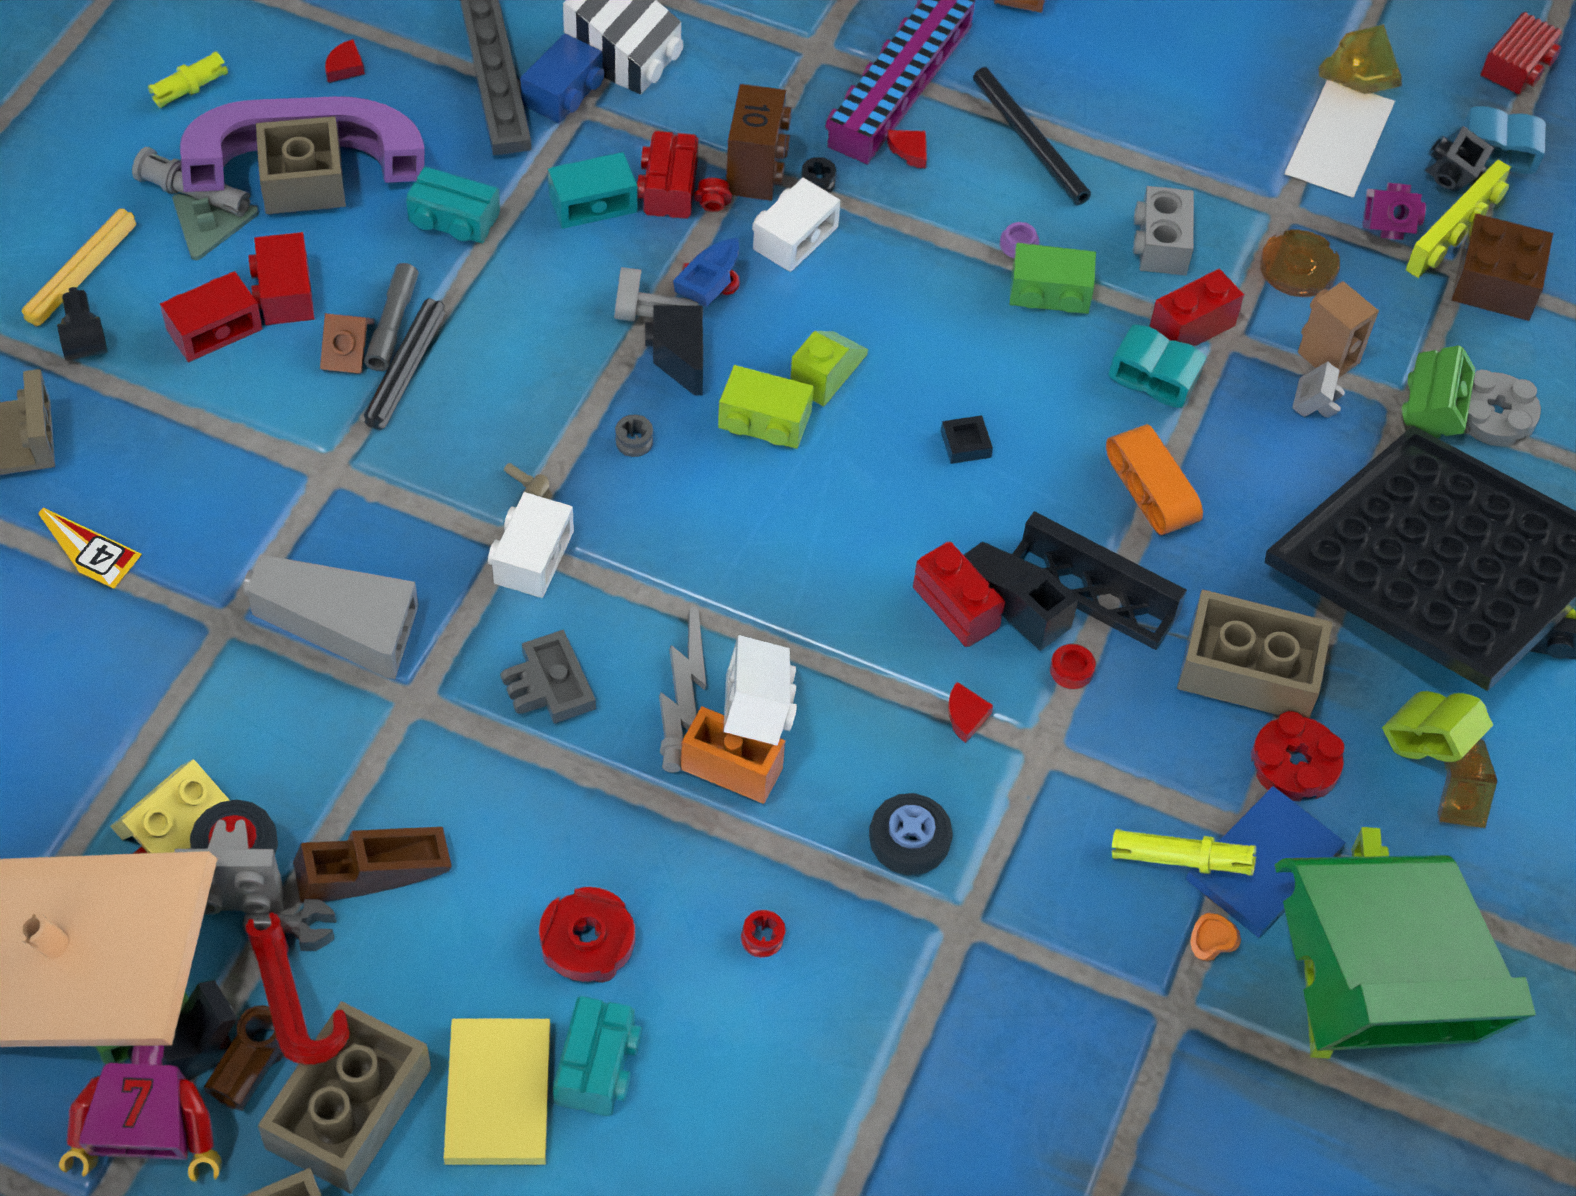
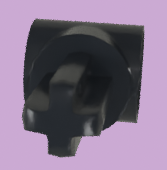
M76 287L69 288V292L62 295L65 316L61 320V324H57L65 361L108 353L100 317L90 312L87 293L84 290H77Z

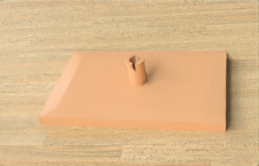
M209 851L0 859V1047L172 1045L217 858Z

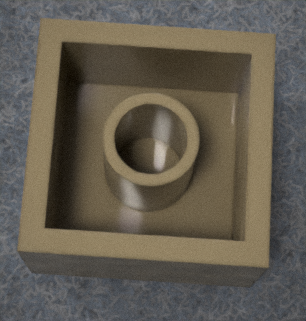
M335 116L256 123L259 176L266 214L346 207L341 153Z

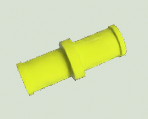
M215 51L189 66L183 64L177 67L176 73L148 85V90L150 94H155L151 97L156 105L162 108L164 105L187 93L190 95L198 93L200 91L199 87L222 75L228 74L226 66H221L225 62L219 53Z

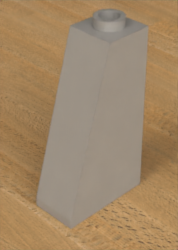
M260 554L254 571L249 570L247 572L243 585L244 596L249 598L252 615L386 678H396L418 609L415 582Z

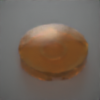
M1292 229L1284 231V235L1276 238V235L1268 239L1261 253L1260 270L1265 280L1276 290L1290 296L1307 298L1316 296L1323 289L1329 290L1332 287L1340 270V257L1337 251L1334 254L1333 250L1329 247L1330 242L1324 237L1310 231Z

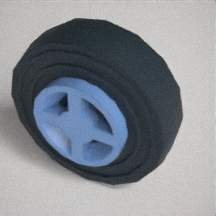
M916 793L898 794L885 800L874 812L869 828L871 849L878 861L891 871L904 875L924 874L937 868L948 855L953 837L951 821L943 807L930 797ZM915 836L918 840L905 839V837Z

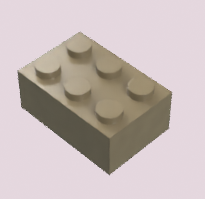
M1202 589L1193 615L1177 689L1277 715L1287 711H1294L1302 717L1309 718L1319 696L1333 622Z
M341 1001L335 1011L343 1010L348 1021L349 1038L344 1047L326 1062L316 1065L299 1063L257 1126L266 1150L304 1170L311 1168L313 1175L352 1194L428 1075L431 1065L427 1044ZM333 1014L315 1040L324 1039L332 1034Z

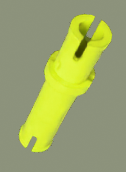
M1116 829L1113 835L1112 848H1116V850H1112L1113 859L1120 858L1199 868V872L1204 874H1210L1212 870L1241 873L1248 876H1253L1256 857L1253 855L1256 854L1255 845L1246 846L1215 842L1214 837L1204 836L1202 840L1122 831L1121 829Z

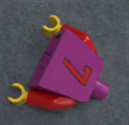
M165 1045L133 1046L131 1064L107 1063L104 1065L101 1075L92 1078L70 1105L67 1144L71 1149L60 1159L59 1168L61 1171L67 1173L73 1167L74 1156L82 1160L84 1164L82 1176L85 1177L96 1167L98 1156L188 1160L189 1149V1152L195 1154L188 1168L189 1178L197 1182L199 1178L197 1164L207 1162L213 1167V1177L215 1180L217 1179L222 1168V1159L216 1151L212 1150L214 1140L209 1111L195 1083L185 1079L178 1067L162 1065Z

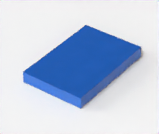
M1272 786L1218 841L1246 846L1255 845L1256 854L1253 856L1256 857L1253 876L1212 870L1210 874H1204L1199 872V868H1192L1188 872L1186 880L1255 936L1260 938L1285 911L1283 901L1293 894L1295 888L1293 872L1276 873L1274 864L1283 858L1336 857L1343 850L1346 842Z

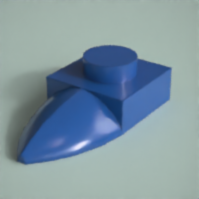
M731 238L718 242L698 254L673 280L675 293L708 307L731 282L730 271L735 265L739 254V240Z

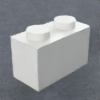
M802 178L791 189H785L771 208L758 214L752 226L754 231L753 250L791 272L838 228L841 200Z
M524 492L517 507H510L504 523L505 532L501 540L496 539L493 542L488 555V564L492 565L494 584L543 598L574 532L573 506Z

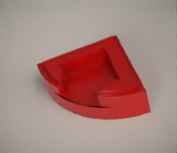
M353 39L339 44L329 53L325 62L328 83L365 74L363 62Z
M887 131V145L892 153H897L906 159L907 164L910 166L926 168V131Z
M956 682L950 693L948 714L953 731L962 741L967 743L992 714L993 705L959 682Z

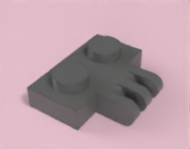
M564 629L522 643V654L526 662L507 668L500 674L503 684L509 685L506 690L510 699L514 700L513 706L518 714L546 706L553 723H557L596 709V699Z

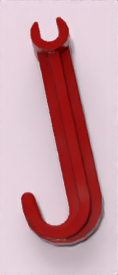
M269 913L271 925L265 930H257L253 919H249L246 924V932L254 957L258 961L280 1050L287 1059L294 1063L316 1065L328 1061L344 1047L349 1038V1025L345 1012L343 1010H336L333 1013L332 1034L321 1040L313 1041L310 1039L287 956L289 946L280 918L275 913Z

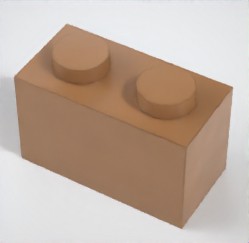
M1344 281L1329 291L1323 289L1313 298L1310 304L1312 310L1308 322L1301 331L1303 337L1298 349V353L1315 368L1326 362L1331 363L1340 370L1338 378L1361 362L1379 312L1377 308Z

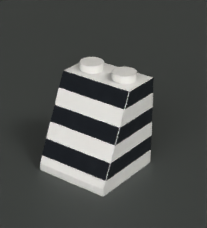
M566 0L563 3L564 33L602 51L604 78L640 95L651 83H656L659 80L663 69L671 60H676L682 52L684 42L681 39V21L657 0Z

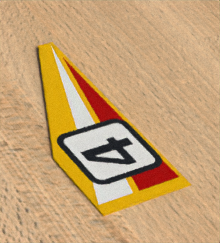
M44 507L38 513L79 573L113 589L142 555Z

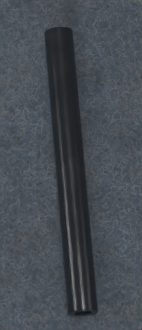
M987 67L978 69L973 75L974 82L1076 205L1085 203L1090 198L1091 191Z

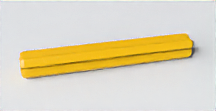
M123 208L118 209L28 301L21 310L24 315L23 318L34 326H40L62 304V295L69 292L68 289L71 287L77 288L136 226L135 216Z

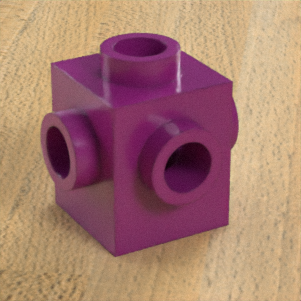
M1387 183V190L1367 188L1362 227L1381 230L1380 238L1404 240L1405 233H1417V226L1423 225L1426 213V204L1421 202L1422 194L1410 193L1411 185ZM1397 206L1398 212L1396 216H1394L1393 211L1394 208Z

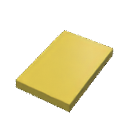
M452 1018L444 1142L445 1165H546L550 1019Z

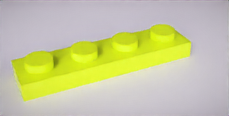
M1498 159L1420 238L1413 248L1406 267L1407 272L1419 278L1429 267L1435 269L1444 259L1447 248L1450 245L1456 247L1463 240L1468 227L1472 224L1475 213L1485 215L1491 203L1497 205L1502 200L1509 188V184L1505 183L1511 169L1509 165Z

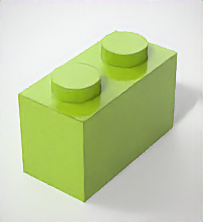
M734 365L719 401L718 428L728 430L737 435H747L766 440L774 445H785L798 449L812 412L814 386Z

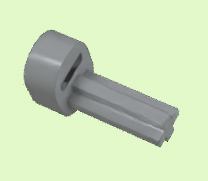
M621 267L614 319L635 322L636 315L653 317V305L698 306V303L691 299L639 292L641 269Z

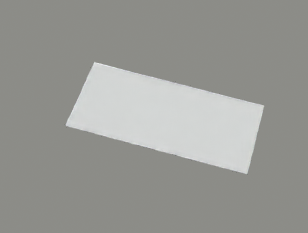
M1327 79L1284 174L1354 198L1395 101Z

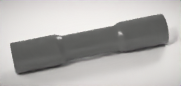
M400 263L395 267L378 327L373 332L364 359L366 366L372 370L385 371L389 367L397 342L399 326L406 305L411 300L419 275L418 270L411 264Z

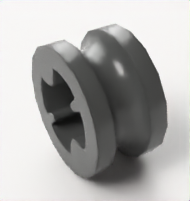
M628 415L617 422L615 427L616 447L621 453L630 457H640L651 450L653 445V426L647 418L640 415ZM633 432L641 434V438L636 435L635 439L627 438V434L633 436Z

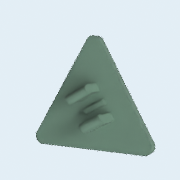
M176 194L172 198L192 260H200L258 216L257 207L252 205L249 206L242 217H238L224 209L210 205L208 198L195 199L192 196Z

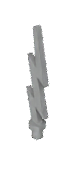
M692 606L688 613V659L672 645L669 649L676 703L662 692L659 695L664 739L661 741L660 753L664 756L662 768L671 773L678 772L681 768L682 726L688 730L696 717L692 680L705 690L706 687L699 610L695 606Z

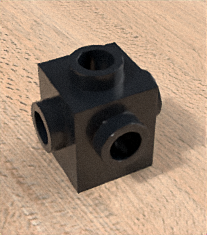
M1462 126L1447 138L1441 136L1437 139L1429 150L1428 155L1432 158L1424 171L1433 176L1440 186L1456 192L1468 183L1473 185L1486 170L1485 163L1494 147Z

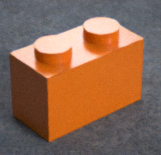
M701 706L682 740L681 770L764 804L783 769L785 740L780 738L777 746L723 732L724 715Z

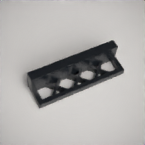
M1035 511L1026 521L1022 541L1012 555L1023 559L1026 553L1030 552L1044 559L1046 568L1043 569L1048 570L1059 581V576L1070 574L1082 579L1083 588L1069 589L1079 599L1076 609L1157 650L1181 612L1187 589ZM1111 594L1119 598L1122 607L1107 609L1099 604L1097 596ZM1149 614L1162 622L1155 633L1138 625L1135 616Z

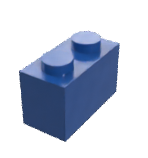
M564 33L520 77L523 106L560 124L570 112L573 113L579 108L582 100L592 90H596L601 85L604 78L602 51Z

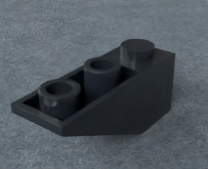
M983 541L964 554L967 560L989 583V588H993L1005 601L1004 610L1001 615L1039 651L1072 628L1079 599L1048 570Z

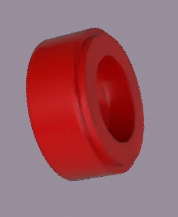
M1063 645L1052 656L1050 674L1053 680L1064 688L1079 689L1085 687L1093 678L1096 667L1095 658L1087 648L1081 645Z

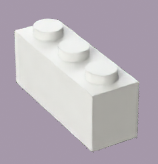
M738 635L726 673L723 732L778 746L782 730H791L797 704H793L796 693V685L793 684L796 666L790 665V648Z

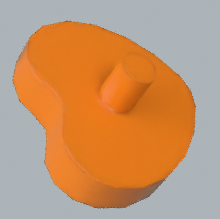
M1205 913L1200 916L1192 930L1191 949L1194 955L1202 961L1214 960L1221 952L1231 953L1240 946V932L1236 925L1227 918L1214 913Z

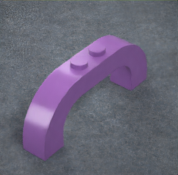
M312 97L238 101L203 113L193 120L184 131L180 142L183 192L224 190L223 168L226 163L240 154L258 151L256 123L335 116L340 147L359 149L375 157L381 165L385 183L417 181V177L424 167V144L418 128L407 116L392 107L372 100L355 97Z

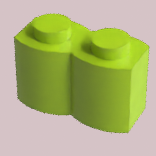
M1421 691L1414 694L1385 723L1382 729L1393 751L1400 756L1410 759H1422L1428 755L1440 761L1455 762L1465 756L1493 726V723L1484 703L1473 695L1454 693L1445 697L1439 693Z

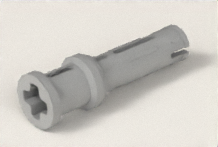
M144 147L134 159L132 166L133 178L140 182L150 181L160 185L166 193L181 192L195 199L208 198L210 205L224 209L238 217H242L250 206L251 200L249 198L251 196L248 192L235 189L224 184V190L183 192L181 160L175 158L169 160L159 156L153 148Z

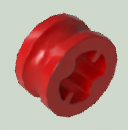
M757 910L751 913L745 919L741 934V942L744 949L752 956L759 958L770 957L776 954L782 947L786 932L785 923L780 916L772 911ZM757 926H761L762 931H764L765 926L773 930L770 941H765L764 936L762 940L754 937Z

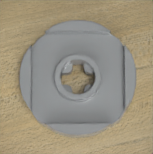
M1484 369L1477 370L1474 376L1466 423L1470 427L1468 433L1475 439L1493 446L1514 445L1517 439L1524 437L1527 439L1533 433L1541 414L1540 402L1536 397V386L1531 381L1519 380L1511 375L1490 372ZM1492 405L1504 408L1502 414L1494 412L1495 408Z

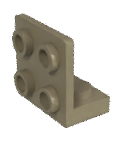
M41 369L23 371L24 389L17 390L18 400L0 402V475L55 467L51 403Z

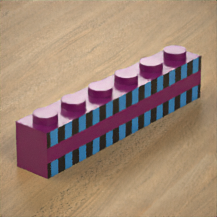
M918 0L912 15L909 18L904 17L894 38L885 41L877 60L874 63H868L859 83L856 86H850L841 106L838 109L834 108L830 112L825 125V129L829 131L827 147L868 165L887 140V131L894 130L971 29L975 0Z

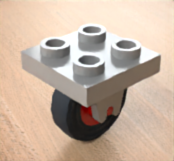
M237 799L219 802L206 809L194 823L190 835L191 849L174 850V852L209 851L217 858L204 914L213 915L220 911H243L255 914L283 911L285 893L275 858L278 848L275 824L268 813L253 802Z

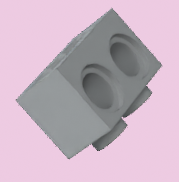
M1147 186L1143 202H1136L1134 225H1140V230L1135 232L1133 254H1140L1139 271L1187 275L1193 253L1194 190Z

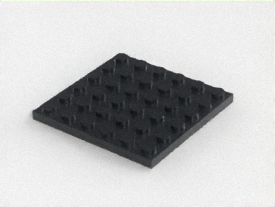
M1412 426L1266 551L1265 564L1484 690L1489 691L1576 606V511L1425 431Z

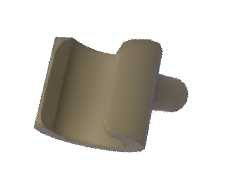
M511 463L505 466L504 471L526 487L524 492L546 499L552 497V492L548 490L549 481L546 476L538 474L533 478Z

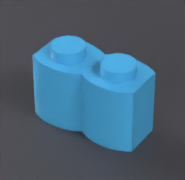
M1477 106L1470 108L1463 126L1494 147L1485 163L1486 167H1491L1499 159L1511 167V172L1523 174L1537 172L1545 154L1546 122L1529 114L1508 115L1492 107Z

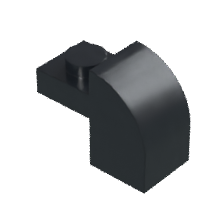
M215 980L197 984L179 1014L172 1045H165L162 1065L178 1067L187 1080H191L215 1067L232 1043L228 1033L235 1024L237 1017L233 1012L230 1002L224 997ZM130 1046L127 1055L132 1060L133 1046Z

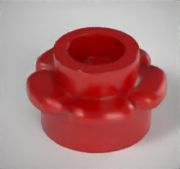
M720 178L703 179L698 184V190L694 193V199L706 211H721L732 201V193L729 191L730 185L727 181Z

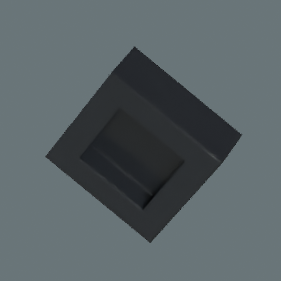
M982 415L942 421L941 435L951 464L991 458L993 447Z

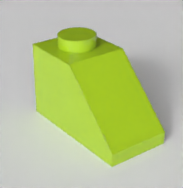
M814 331L792 356L790 380L813 385V401L825 406L867 356L868 349L834 331Z

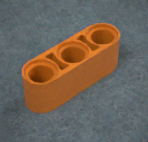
M1142 425L1107 438L1106 452L1112 467L1156 533L1165 535L1202 520L1203 508L1200 498L1150 425Z

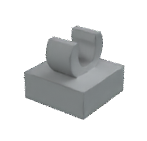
M1326 362L1299 378L1292 409L1303 417L1316 410L1327 418L1340 412L1341 407L1333 402L1344 396L1345 393L1337 384L1340 370L1331 363Z

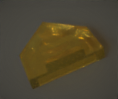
M1384 24L1346 33L1339 42V47L1319 66L1320 77L1362 94L1402 86V76Z

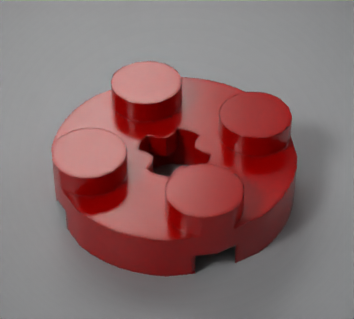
M1287 711L1282 713L1278 719L1267 723L1259 731L1252 747L1251 761L1254 760V765L1257 769L1256 776L1265 789L1269 790L1274 786L1292 801L1301 802L1302 797L1316 796L1315 799L1324 797L1335 787L1343 769V752L1345 747L1342 739L1333 734L1323 724L1316 720L1302 717L1297 712ZM1289 752L1303 754L1308 763L1300 761L1297 765L1290 762L1291 754Z
M597 887L574 889V894L567 895L561 900L560 896L554 899L545 909L539 925V940L544 962L560 975L576 981L603 983L614 978L617 970L622 968L629 960L635 945V924L633 918L631 919L630 913L625 909V903L614 893ZM587 925L595 927V935L598 936L595 941L581 942L580 937L574 935L576 930L584 931Z

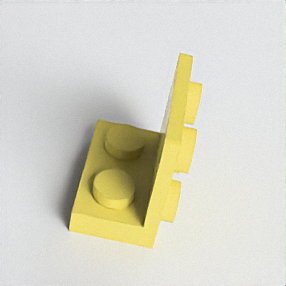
M192 759L179 766L110 827L121 840L133 836L147 853H172L175 849H191L190 835L195 821L206 809L219 802L230 800L199 764Z

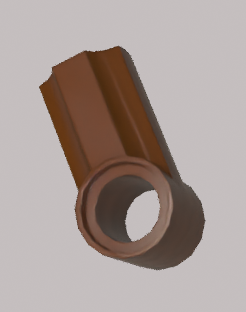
M265 1005L253 1006L240 1016L237 1023L238 1034L204 1085V1090L207 1094L233 1110H244L271 1065L284 1057L277 1041L269 1006ZM265 1029L274 1030L269 1039L261 1042L252 1041L258 1032Z

